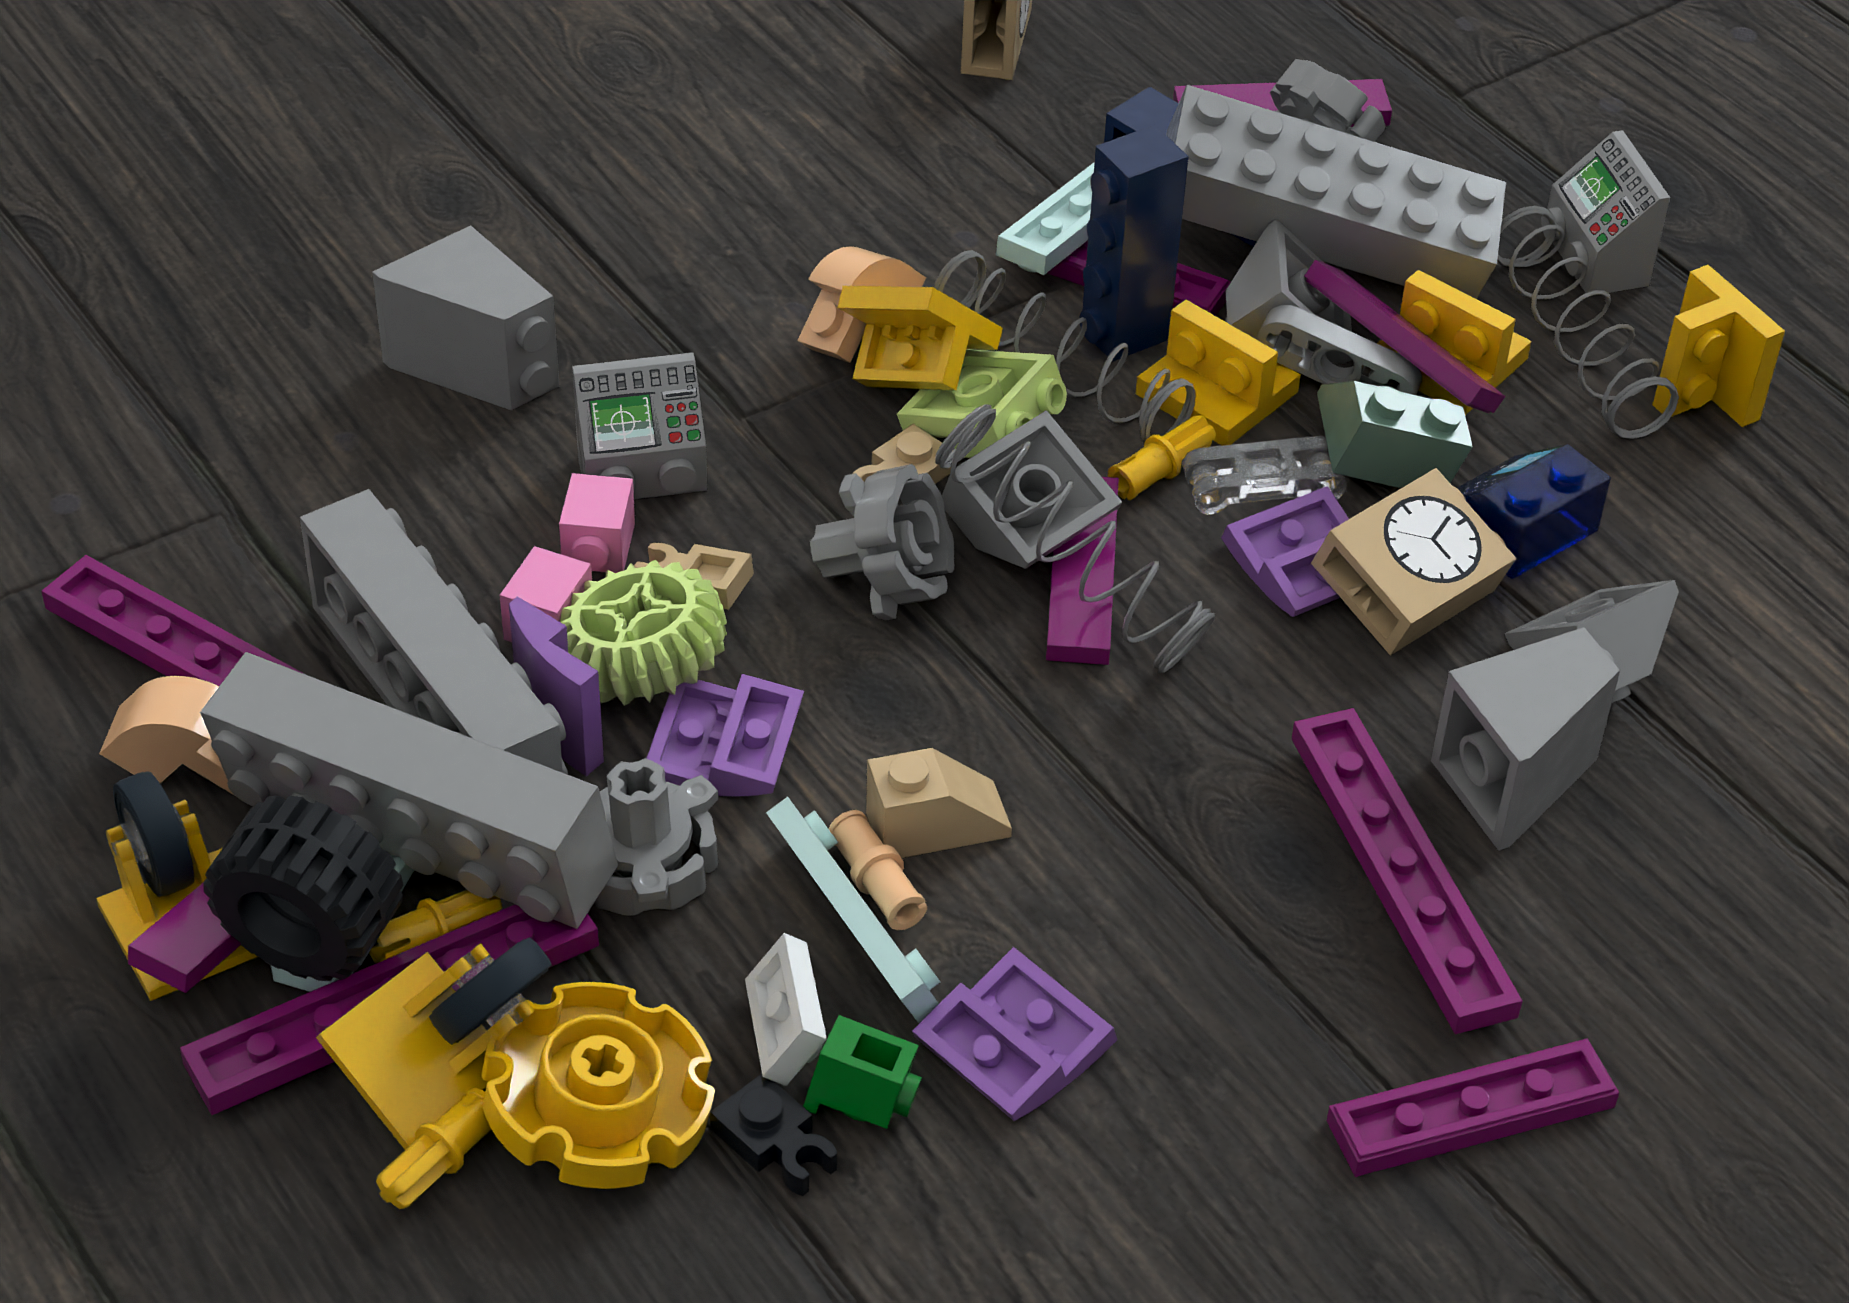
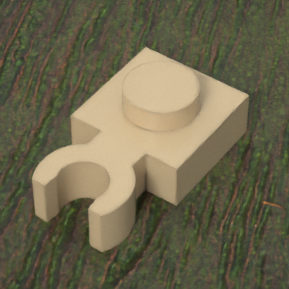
M912 424L872 452V465L860 467L853 474L856 473L865 482L868 476L877 471L913 464L918 474L928 473L936 484L951 473V467L943 469L940 468V464H935V455L942 442Z
M650 543L648 546L649 561L656 560L662 568L673 562H679L683 570L698 569L702 579L711 580L713 588L718 592L723 609H730L754 574L752 556L749 553L694 544L688 554L678 553L673 546L665 543ZM636 562L634 567H646L648 563Z

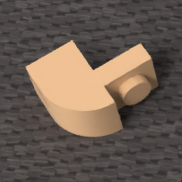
M858 247L839 248L824 257L808 279L822 290L797 341L813 351L850 363L863 337L866 324L837 308L842 286L922 287L926 277L901 260Z
M186 676L160 677L144 683L119 706L99 753L100 755L133 775L149 771L159 783L163 782L183 764L233 794L228 787V780L219 757L211 746L212 740L200 713L219 686L205 680Z

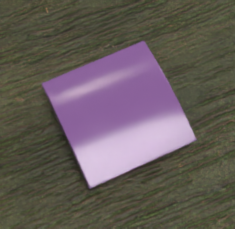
M1328 486L1226 526L1221 539L1233 557L1266 596L1290 616H1297L1340 598L1311 564L1330 530L1349 519Z
M517 596L509 603L513 661L520 664L526 672L532 691L543 705L547 703L552 704L559 713L566 731L565 740L560 742L562 759L583 775L588 776L604 762L598 671L568 653L566 625Z
M745 674L741 675L737 690L698 680L694 684L683 682L676 686L675 695L669 693L647 759L664 767L666 782L679 786L686 780L702 775L718 790V796L733 797L771 794L777 782L804 691Z
M1015 947L971 990L960 983L912 1030L914 1037L1013 1121L1030 1113L1052 1098L1089 1068L1117 1041L1114 1027Z

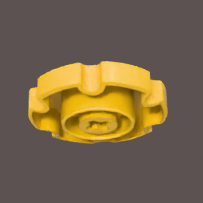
M576 982L555 986L549 1004L539 1005L526 1000L534 1009V1012L498 1041V1036H490L481 1074L482 1079L488 1082L483 1102V1111L488 1124L497 1139L519 1161L527 1166H531L538 1161L551 1162L559 1168L558 1179L563 1183L598 1189L623 1188L642 1184L645 1181L648 1164L660 1163L668 1168L677 1167L693 1152L705 1132L714 1100L715 1089L706 1084L712 1059L709 1050L696 1029L687 1019L667 1004H662L656 1008L642 1006L635 1000L636 990L633 988L602 982ZM525 1000L516 1004L504 1016L509 1014L514 1020L517 1015L514 1009Z

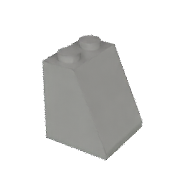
M471 225L372 271L383 363L389 368L509 410H513L559 387L553 295Z
M1585 627L1449 671L1431 762L1498 851L1510 847L1598 758L1620 670L1613 656L1607 650L1600 647Z

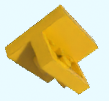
M1709 265L1690 271L1680 313L1674 317L1660 377L1667 378L1677 388L1679 400L1672 416L1692 408L1702 407L1712 400L1741 427L1759 421L1761 418L1785 330ZM1657 385L1653 406L1662 414L1669 405L1671 397L1670 390L1667 387Z
M1417 270L1405 281L1400 315L1494 388L1528 359L1532 341L1513 332L1515 318L1420 270ZM1380 340V341L1377 343V344H1379V345H1381V346H1384V347H1386V348H1388V349H1390V350H1392V351L1397 352V351L1394 350L1392 347H1390L1387 343H1385L1383 340ZM1421 371L1422 383L1418 391L1433 399H1444L1455 405L1463 406L1465 415L1473 409L1466 406Z
M842 286L837 306L838 309L866 324L852 378L866 387L957 390L966 349L998 350L1003 330L1001 326L934 287Z
M1184 300L1171 310L1167 354L1137 376L1135 394L1144 398L1145 392L1157 373L1163 369H1169V382L1183 378L1194 386L1196 392L1195 406L1190 418L1200 415L1205 417L1208 424L1215 429L1216 437L1213 441L1227 448L1298 393L1301 374L1277 363L1278 352L1192 302ZM1164 374L1156 383L1153 391L1150 394L1148 402L1156 395V393L1162 386L1166 374ZM1185 386L1179 387L1172 392L1159 409L1177 419L1186 400Z

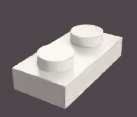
M783 933L745 978L762 1076L787 1086L806 1063L812 1062L818 1056L827 1038L807 942Z

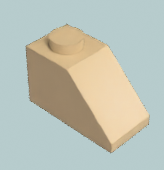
M934 748L867 760L866 814L870 826L882 843L894 847L901 858L1011 837L1012 827L994 781Z

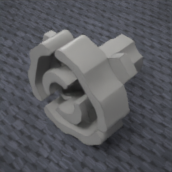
M1295 59L1270 91L1274 105L1278 109L1275 112L1373 142H1376L1386 127L1381 112L1375 107L1369 105L1364 113L1362 112L1361 108L1368 100L1365 93L1344 77L1329 72L1308 60Z
M913 464L877 471L868 476L865 482L856 473L845 475L840 486L839 495L845 508L854 518L816 525L815 535L810 540L812 559L821 570L822 576L824 578H834L864 572L872 585L870 593L872 614L882 620L896 619L898 604L905 605L932 600L946 593L948 585L945 575L920 579L951 573L955 566L953 534L946 519L942 495L928 473L918 474ZM899 498L901 499L903 505H898Z
M647 758L630 763L621 761L607 775L608 787L600 791L618 866L597 897L594 905L599 909L621 915H636L652 909L674 910L681 908L705 892V873L714 871L718 866L717 838L712 816L708 812L718 800V790L702 775L686 780L680 786L666 782L664 767ZM692 840L699 847L700 855L694 854L681 867L683 854L689 848L690 841Z

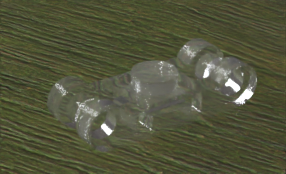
M1323 436L1203 447L1190 451L1182 460V468L1186 480L1194 485L1191 493L1196 509L1208 515L1223 511L1229 504L1300 497L1326 486L1329 487L1335 498L1339 499L1347 489L1344 475L1332 472L1327 442Z

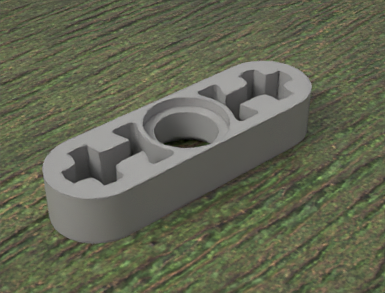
M1279 305L1271 309L1258 333V341L1278 352L1277 363L1322 384L1358 381L1375 386H1389L1386 383L1389 379H1392L1399 383L1394 389L1417 395L1422 383L1420 369L1401 354L1296 306ZM1282 330L1292 333V338L1287 339L1281 336ZM1311 341L1317 343L1314 352L1308 350ZM1331 350L1344 352L1353 360L1354 366L1347 368L1338 367L1328 360L1325 353ZM1365 366L1371 368L1368 377L1362 374Z

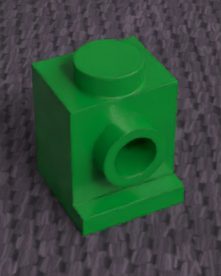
M838 1015L819 1055L803 1107L808 1112L816 1114L820 1104L841 1111L854 1120L867 1121L887 1129L894 1113L907 1118L914 1103L922 1077L910 1073L919 1045Z

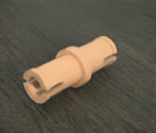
M850 810L835 818L830 824L829 830L838 841L835 846L838 847L851 866L850 878L860 892L871 895L892 929L905 930L913 927L924 917L927 911V904L923 896L916 891L904 874V861L894 847L882 843L863 812Z

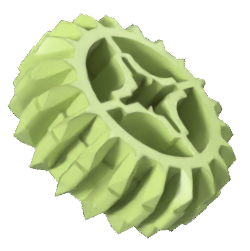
M653 560L646 567L635 568L630 563L626 570L618 573L606 570L604 579L598 582L585 581L584 592L573 593L571 606L562 608L560 622L567 626L568 653L598 671L600 703L608 702L617 696L625 706L636 697H645L650 703L655 694L664 691L675 695L676 686L683 682L697 683L698 671L714 668V656L725 651L723 640L725 635H727L725 628L727 620L718 592L713 588L711 580L702 579L698 569L683 570L679 562H673L662 568L656 560Z

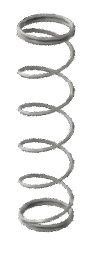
M1529 206L1508 214L1502 219L1500 234L1512 221L1524 215L1540 214L1549 219L1550 225L1535 229L1522 240L1515 249L1511 259L1502 258L1498 255L1497 262L1502 266L1509 267V278L1513 288L1522 296L1532 299L1531 310L1535 320L1543 328L1555 332L1554 344L1558 354L1567 362L1578 365L1577 377L1581 388L1591 397L1602 400L1601 412L1611 432L1620 438L1634 439L1644 437L1658 430L1670 419L1676 410L1679 400L1677 388L1667 378L1656 377L1659 371V364L1652 358L1639 359L1624 367L1609 383L1604 395L1594 392L1586 385L1583 377V366L1599 365L1621 355L1633 341L1635 336L1634 328L1629 324L1611 326L1592 339L1585 348L1580 361L1568 356L1560 344V332L1577 331L1597 322L1608 310L1611 303L1610 294L1604 290H1594L1585 293L1570 303L1560 316L1556 327L1547 324L1538 313L1536 308L1537 299H1551L1564 295L1574 289L1583 280L1587 272V262L1581 257H1570L1559 261L1541 277L1533 294L1526 292L1517 284L1514 276V267H1528L1541 263L1551 257L1562 245L1565 237L1564 229L1557 225L1553 214L1544 207ZM1549 229L1548 236L1542 245L1534 252L1516 259L1518 252L1530 238L1541 231ZM1559 232L1560 239L1557 245L1548 254L1538 259L1549 249L1556 237V233ZM1568 262H1578L1582 265L1580 277L1571 286L1554 294L1537 295L1541 284L1547 276L1559 266ZM1592 295H1602L1605 297L1606 304L1595 318L1583 325L1561 328L1565 316L1581 300ZM1620 328L1629 331L1630 337L1627 343L1618 352L1601 360L1585 361L1588 351L1605 334ZM1641 363L1653 365L1654 372L1651 377L1639 379L1626 386L1616 396H1609L1613 385L1629 369ZM1652 385L1665 386L1670 390L1669 405L1663 414L1652 423L1631 431L1620 428L1615 424L1616 411L1626 398L1634 396ZM1607 400H1613L1607 412Z
M973 250L964 251L953 257L945 265L936 279L934 288L942 292L951 273L959 264L967 259L976 258L978 269L974 284L960 303L969 308L976 300L974 311L980 314L994 302L1003 289L1006 281L1005 269L999 268L993 271L985 280L986 263L983 256ZM997 274H1002L999 286L992 297L979 308L989 283ZM1038 293L1030 299L1019 317L1015 336L1006 341L999 342L998 347L1014 342L1015 352H1019V338L1036 324L1046 305V295L1044 293ZM1041 298L1042 302L1036 315L1020 332L1030 307L1037 299ZM1083 317L1072 323L1061 340L1055 360L1058 370H1060V363L1077 348L1084 337L1087 321ZM1082 323L1081 331L1075 342L1062 355L1072 331L1078 324ZM1122 343L1115 347L1108 356L1102 368L1097 386L1085 392H1072L1066 388V392L1070 397H1084L1097 391L1098 409L1103 418L1111 423H1125L1139 417L1141 438L1143 443H1145V440L1150 437V429L1154 417L1169 395L1179 387L1185 386L1186 400L1182 411L1166 433L1190 418L1195 406L1196 392L1193 384L1183 378L1169 382L1170 370L1166 368L1157 373L1151 381L1138 412L1126 418H1114L1108 415L1102 406V387L1109 383L1118 373L1127 358L1128 344ZM1123 348L1124 351L1120 361L1118 362L1114 370L1105 378L1107 369L1111 364L1113 358L1119 352V350ZM1164 374H1166L1162 386L1160 387L1156 395L1148 402L1150 394L1153 391L1156 383Z
M984 404L976 408L953 429L941 444L935 455V464H940V468L943 469L951 467L953 481L968 483L991 474L1016 457L1001 482L994 500V518L1001 523L1013 522L1024 518L1060 495L1050 511L1037 540L1036 555L1037 559L1041 562H1053L1065 558L1106 532L1093 552L1081 577L1079 585L1081 601L1095 602L1107 598L1150 571L1125 616L1122 627L1124 641L1134 643L1152 637L1195 609L1189 621L1173 636L1154 660L1153 668H1158V673L1168 671L1205 634L1214 622L1215 613H1211L1210 609L1202 610V601H1197L1151 631L1137 637H1129L1127 634L1129 622L1140 599L1159 569V561L1149 563L1120 584L1094 597L1085 596L1084 588L1089 573L1116 528V521L1106 523L1090 536L1053 557L1042 556L1041 547L1046 532L1062 503L1073 488V481L1064 483L1037 504L1019 514L1007 518L1000 516L998 512L999 502L1011 476L1029 450L1030 441L1024 442L1002 460L981 473L969 478L958 477L956 474L957 462L964 458L978 444L996 418V409H992L991 405Z

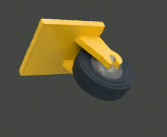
M149 771L129 776L113 785L114 803L120 825L106 830V836L115 859L122 888L96 898L98 907L127 960L128 945L206 880L205 873L222 850L221 848L209 854L207 853L195 814L189 812L187 801L182 800L171 804L163 787ZM240 945L203 979L258 956L251 954ZM131 966L150 1001L178 990Z
M530 937L518 942L496 960L491 957L480 943L445 972H443L431 955L426 952L322 1031L316 1039L406 1150L415 1141V1132L422 1124H434L449 1109L456 1105L471 1088L475 1087L481 1090L486 1088L488 1082L482 1079L481 1074L490 1036H498V1041L534 1012V1009L521 993L544 975L552 964L539 945ZM456 983L460 987L457 991L452 988ZM485 1021L491 1026L488 1030L482 1025Z

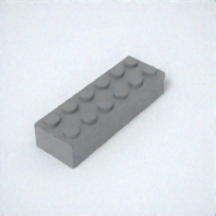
M1186 85L1166 134L1189 156L1182 219L1254 241H1258L1269 223L1278 219L1323 262L1405 286V281L1411 275L1420 270L1475 299L1478 298L1497 265L1506 182Z
M367 489L300 517L313 608L389 707L568 775L561 757L560 742L565 740L566 731L559 713L552 704L547 703L543 705L533 693L529 678L521 665L517 662L510 664L500 652L497 639L491 628L484 622L478 624L468 612L465 599L458 587L453 583L445 584L437 574L436 566L428 550L422 545L416 547L406 534L400 516L393 508L386 510L370 489Z
M244 653L200 711L212 740L211 746L218 755L227 777L228 787L241 801L254 806L258 801L263 803L267 797L278 795L287 799L291 795L303 797L311 803L317 801L328 805L332 810L341 815L345 814L356 821L358 826L370 832L380 842L379 846L390 855L400 857L413 870L424 875H432L436 872L460 882L463 887L476 896L487 899L496 896L516 904L526 914L542 922L556 920L577 929L618 866L598 786L251 653Z

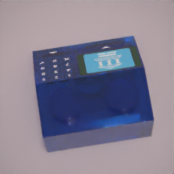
M1565 444L1516 455L1457 487V489L1463 494L1466 502L1487 526L1503 539L1506 547L1517 558L1506 573L1509 578L1514 579L1599 530L1611 477L1570 445Z

